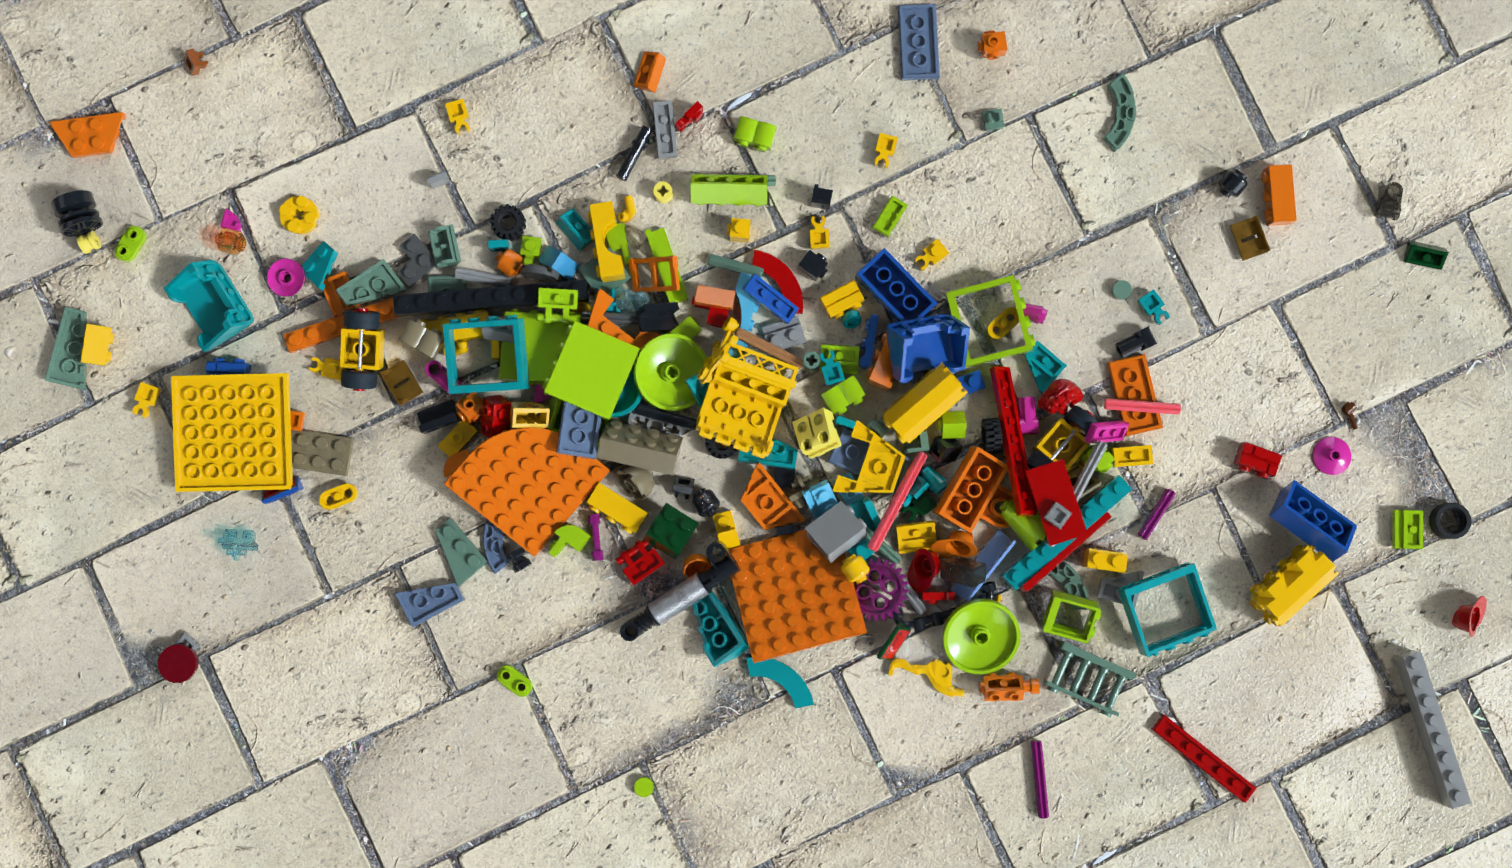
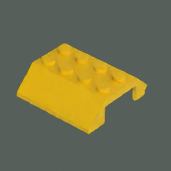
M720 362L714 371L713 379L707 387L697 417L695 430L699 431V436L710 440L712 437H715L716 442L730 446L732 443L733 448L746 453L751 450V455L764 459L765 456L768 457L769 453H771L774 444L772 441L781 410L786 406L791 388Z

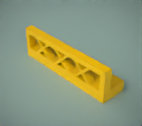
M737 344L732 347L737 349L740 357L733 358L730 356L726 362L727 364L788 386L791 389L795 388L798 367ZM728 346L725 351L728 352L731 346ZM751 354L755 356L758 364H749L744 357ZM767 361L772 362L775 371L765 370L762 364ZM784 368L793 370L790 379L782 376L780 370Z

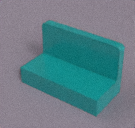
M866 496L850 504L855 512V517L857 519L861 518L875 532L881 520L871 499Z

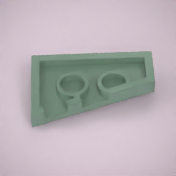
M452 518L436 530L456 583L460 587L486 565L488 561Z

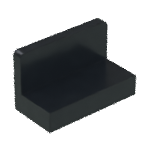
M678 302L643 304L636 310L640 332L675 329L672 314L679 310Z
M448 400L418 412L417 416L421 424L419 426L420 432L428 434L461 421L456 415L457 409L454 401Z

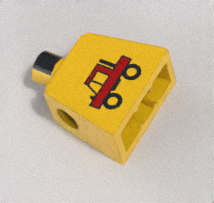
M511 402L510 424L512 428H549L550 408L538 402Z

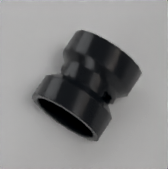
M522 547L506 556L508 562H513L512 569L515 573L532 564L529 558L523 556L525 551Z

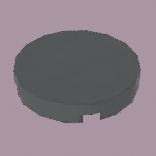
M528 264L523 265L521 268V274L533 279L548 282H557L559 280V272L556 270L549 272L544 266Z

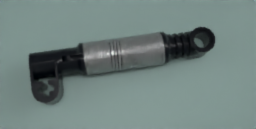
M722 541L712 542L707 547L706 555L713 566L703 572L695 573L689 579L687 578L686 581L646 605V609L643 612L627 620L621 626V637L626 641H633L642 635L644 631L646 632L648 629H651L652 626L663 625L664 622L711 593L714 587L741 571L740 566L728 547ZM714 547L716 549H721L719 553L720 556H722L725 553L727 554V557H725L718 563L715 561V559H717L719 555L713 554ZM633 626L635 634H629L626 627Z

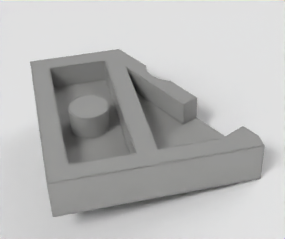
M1144 571L1101 578L1096 597L1122 604L1117 588L1143 579ZM1139 593L1130 596L1134 608L1136 606Z

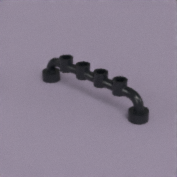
M995 581L986 582L980 587L981 592L986 593L985 599L993 600V591L997 589ZM898 607L900 613L898 614L893 611L894 618L889 617V619H893L896 625L898 622H902L909 628H914V631L917 632L926 629L925 624L932 623L933 626L943 625V619H947L958 607L932 613L929 616L914 618L910 621H903L901 619L904 613L902 607Z

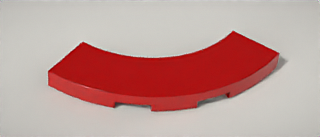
M754 250L752 265L763 268V273L777 283L782 295L799 308L796 314L803 315L802 291L792 271L775 256L763 251Z

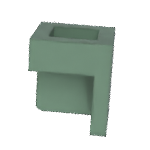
M923 431L910 443L906 441L903 444L904 453L929 451L927 431Z

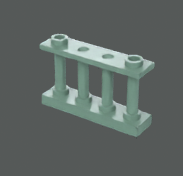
M1060 641L1058 648L1063 649V656L1052 682L1044 679L1043 683L1048 685L1046 689L1054 693L1062 691L1100 708V713L1110 718L1112 714L1119 716L1118 712L1112 710L1124 681L1126 682L1127 678L1134 680L1136 673L1067 642ZM1076 655L1081 657V664L1070 689L1067 690L1060 687L1059 683L1070 658ZM1091 663L1098 665L1097 669L1099 671L1088 697L1085 698L1076 693L1088 665L1091 666ZM1109 671L1116 673L1115 677L1117 679L1105 706L1094 701L1106 673L1108 674Z

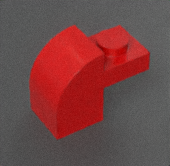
M693 296L692 307L709 310L707 325L722 328L729 316L728 310L695 304V297Z

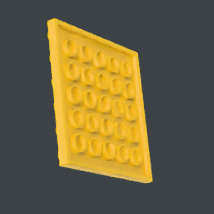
M289 373L171 376L175 492L282 490L292 488Z

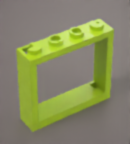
M1014 275L946 293L951 315L961 321L955 297L1010 283L1025 341L1024 346L971 359L969 349H967L965 368L1033 351L1032 346L1036 344L1033 334L1029 335L1028 327H1031L1029 317H1024L1023 309L1026 308L1024 297H1019L1018 290H1021L1019 279H1015Z

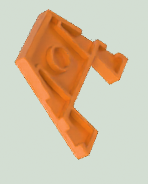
M602 289L597 291L587 326L640 349L648 341L660 335L656 331H639L634 339L603 316L614 299Z

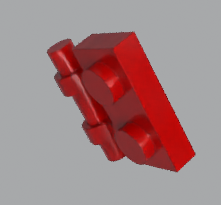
M638 540L633 547L627 551H622L621 555L615 559L619 565L625 561L629 566L623 569V572L633 586L665 564L655 548L649 552L646 550L645 547L650 543L645 540ZM640 551L643 556L634 562L631 557Z

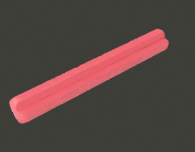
M1118 399L1104 400V409L1176 415L1181 412V405L1174 403Z

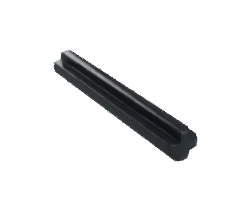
M640 403L636 407L635 413L637 415L691 430L696 428L697 419Z

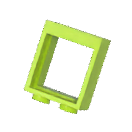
M1052 590L1041 623L1042 630L1046 633L1088 644L1090 638L1094 637L1096 630L1094 625L1096 620L1099 621L1102 610L1097 601ZM1061 601L1090 609L1083 631L1054 623Z

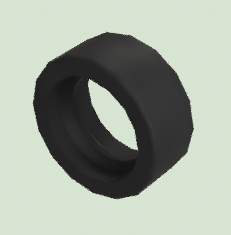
M1442 503L1431 511L1429 525L1431 530L1443 539H1458L1469 531L1471 516L1469 511L1458 503ZM1446 510L1456 511L1460 518V525L1454 532H1447L1441 526L1440 517Z

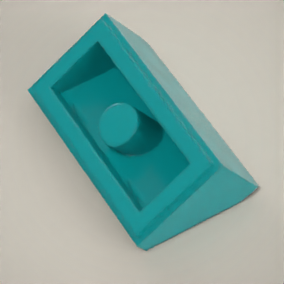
M574 208L559 216L556 224L579 251L592 242L590 234L592 229Z

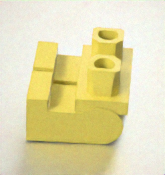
M821 408L810 413L809 416L806 415L792 422L802 453L808 455V458L811 459L842 445L837 430L833 426V412L825 408Z

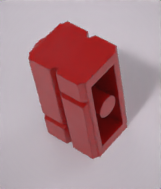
M1241 442L1233 464L1239 466L1238 469L1249 473L1251 470L1257 473V477L1268 479V477H1275L1282 455L1248 442Z

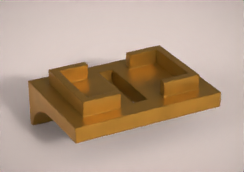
M1257 215L1229 226L1242 261L1271 251ZM1253 235H1257V237H1258V238H1255V239L1246 241V242H1244V243H1242V241H1241L1242 239L1247 238V237H1250V236H1253Z
M405 360L385 371L379 372L399 406L424 393ZM405 379H410L408 382L404 383L398 388H394L395 385L399 384Z

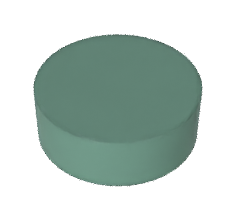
M1120 280L1112 286L1111 292L1114 298L1124 300L1131 295L1132 287L1129 282Z

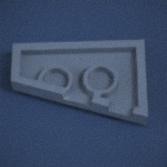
M457 583L395 593L412 628L465 600Z

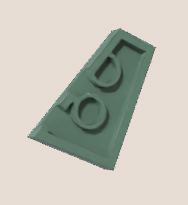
M382 259L336 289V293L344 304L350 307L402 293L407 289L386 261Z

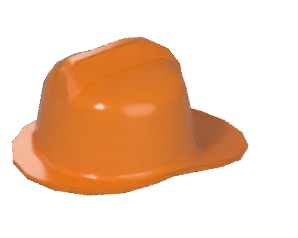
M954 530L946 539L934 542L931 546V551L939 553L941 558L972 557L976 555L977 548L973 544V533Z

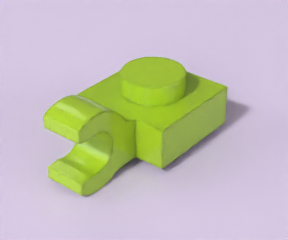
M522 237L520 255L525 256L524 265H534V258H540L542 238Z

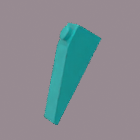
M713 591L692 605L699 625L698 630L703 641V650L713 667L737 658L749 649L748 640L743 630Z

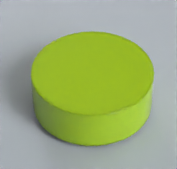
M640 777L634 785L635 793L640 797L650 796L654 790L653 781L648 777Z

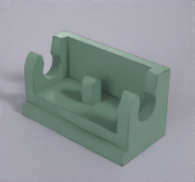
M453 224L434 227V230L428 231L436 268L457 266L461 262Z

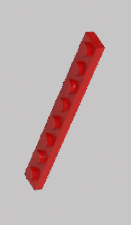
M993 366L990 368L998 417L1001 423L1000 427L1002 429L1001 433L1016 516H1034L1037 514L1025 473L1029 468L1010 367Z

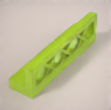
M664 228L652 232L651 229L645 230L654 257L673 255ZM657 262L663 285L672 286L669 262ZM679 270L680 290L666 291L670 303H681L689 300Z

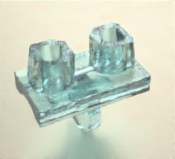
M625 290L623 291L624 296L615 297L617 309H624L625 311L636 312L643 304H649L650 302L649 295L644 291Z
M225 529L223 537H218L217 543L222 545V549H226V555H232V559L238 561L241 555H247V550L258 551L259 545L255 542L256 533L253 530H243L242 538H237L238 532L236 530Z

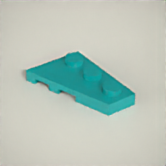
M772 438L774 444L768 457L765 456L762 459L751 455V450L748 453L739 450L738 462L750 464L760 462L764 466L795 470L798 450Z

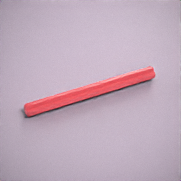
M917 452L867 545L871 551L877 552L927 459V454L924 452Z

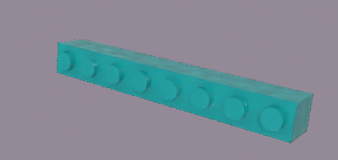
M1120 475L1113 477L1079 507L1086 529L1132 491V488ZM1045 537L1043 541L1037 543L1038 546L1034 550H1029L1001 574L1000 577L1012 591L1018 590L1075 539L1055 544L1054 547L1045 544L1047 538Z

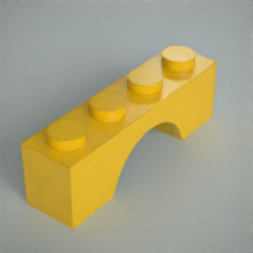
M613 202L591 204L587 215L589 223L593 224L590 234L592 241L596 243L593 253L594 258L598 259L599 266H596L597 277H601L603 283L626 279L621 255L614 254L605 247L607 233L617 225Z

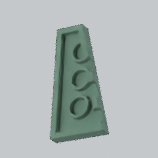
M65 307L45 381L86 390V364L80 363L85 326L87 324V312Z

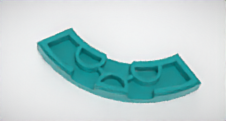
M746 657L750 677H766L778 682L790 694L795 708L814 705L806 683L791 667L775 659L753 663L752 657Z

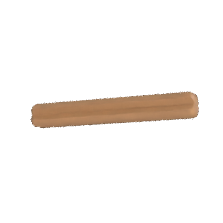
M738 328L735 332V336L751 346L799 369L802 367L803 359L743 328Z

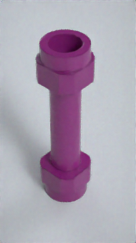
M599 514L588 515V525H591L593 551H591L592 561L604 560L603 550L600 547Z

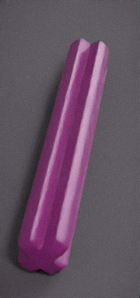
M1040 740L1031 741L1037 811L1040 819L1049 818L1043 746Z

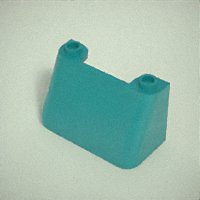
M217 261L191 262L164 287L170 300L186 304L203 333L197 336V342L203 352L214 349L254 322V317L224 268Z

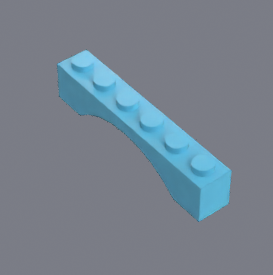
M740 272L735 289L741 308L740 328L752 332L755 322L752 320L753 313L758 312L760 303L742 290L752 275ZM738 339L737 345L745 348L748 347V343ZM731 347L728 351L730 356L733 358L740 357L737 349Z

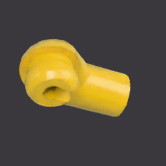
M632 195L624 197L626 208L622 213L618 214L620 222L628 223L636 214Z
M465 340L457 342V346H455L456 356L468 351L469 347H467ZM445 346L443 347V354H444V356H445Z

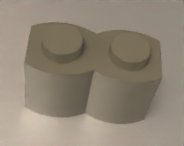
M417 318L415 321L409 319L398 340L435 359L444 344L443 333L435 328L432 331L425 328L426 323Z

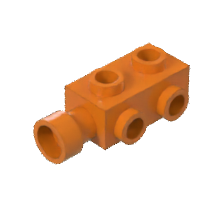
M1014 672L1002 676H997L996 673H989L983 676V680L979 682V691L983 693L984 701L1023 700L1024 692L1039 694L1040 684L1038 678L1023 680L1022 675H1017Z

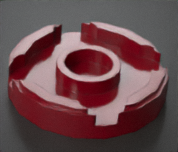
M174 644L165 648L158 659V670L161 676L166 681L172 683H182L191 679L199 666L196 652L184 644Z

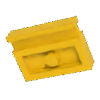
M934 520L895 525L899 554L916 552L920 548L931 550L932 544L937 541Z

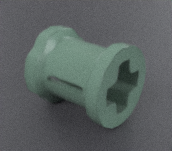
M816 352L806 353L803 358V366L809 371L818 368L820 364L819 355ZM810 357H814V361H817V363H813V366H810L809 362L806 361Z

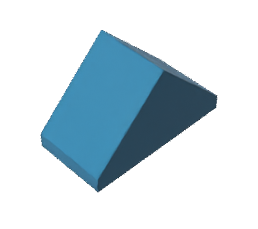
M549 245L538 259V262L551 270H556L560 276L568 281H571L580 267L578 263L563 252Z

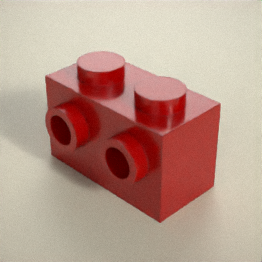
M501 395L483 397L480 433L487 438H491L502 431L509 430L510 401Z

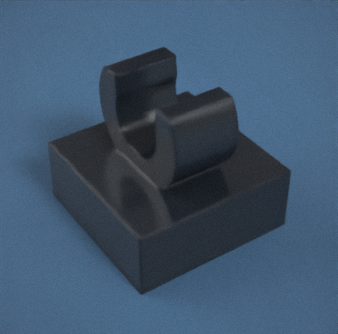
M676 476L672 490L675 492V497L678 498L679 493H684L687 500L689 495L692 494L695 479Z

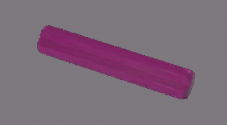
M1165 489L1138 532V536L1141 539L1147 540L1175 497L1176 493L1171 489Z

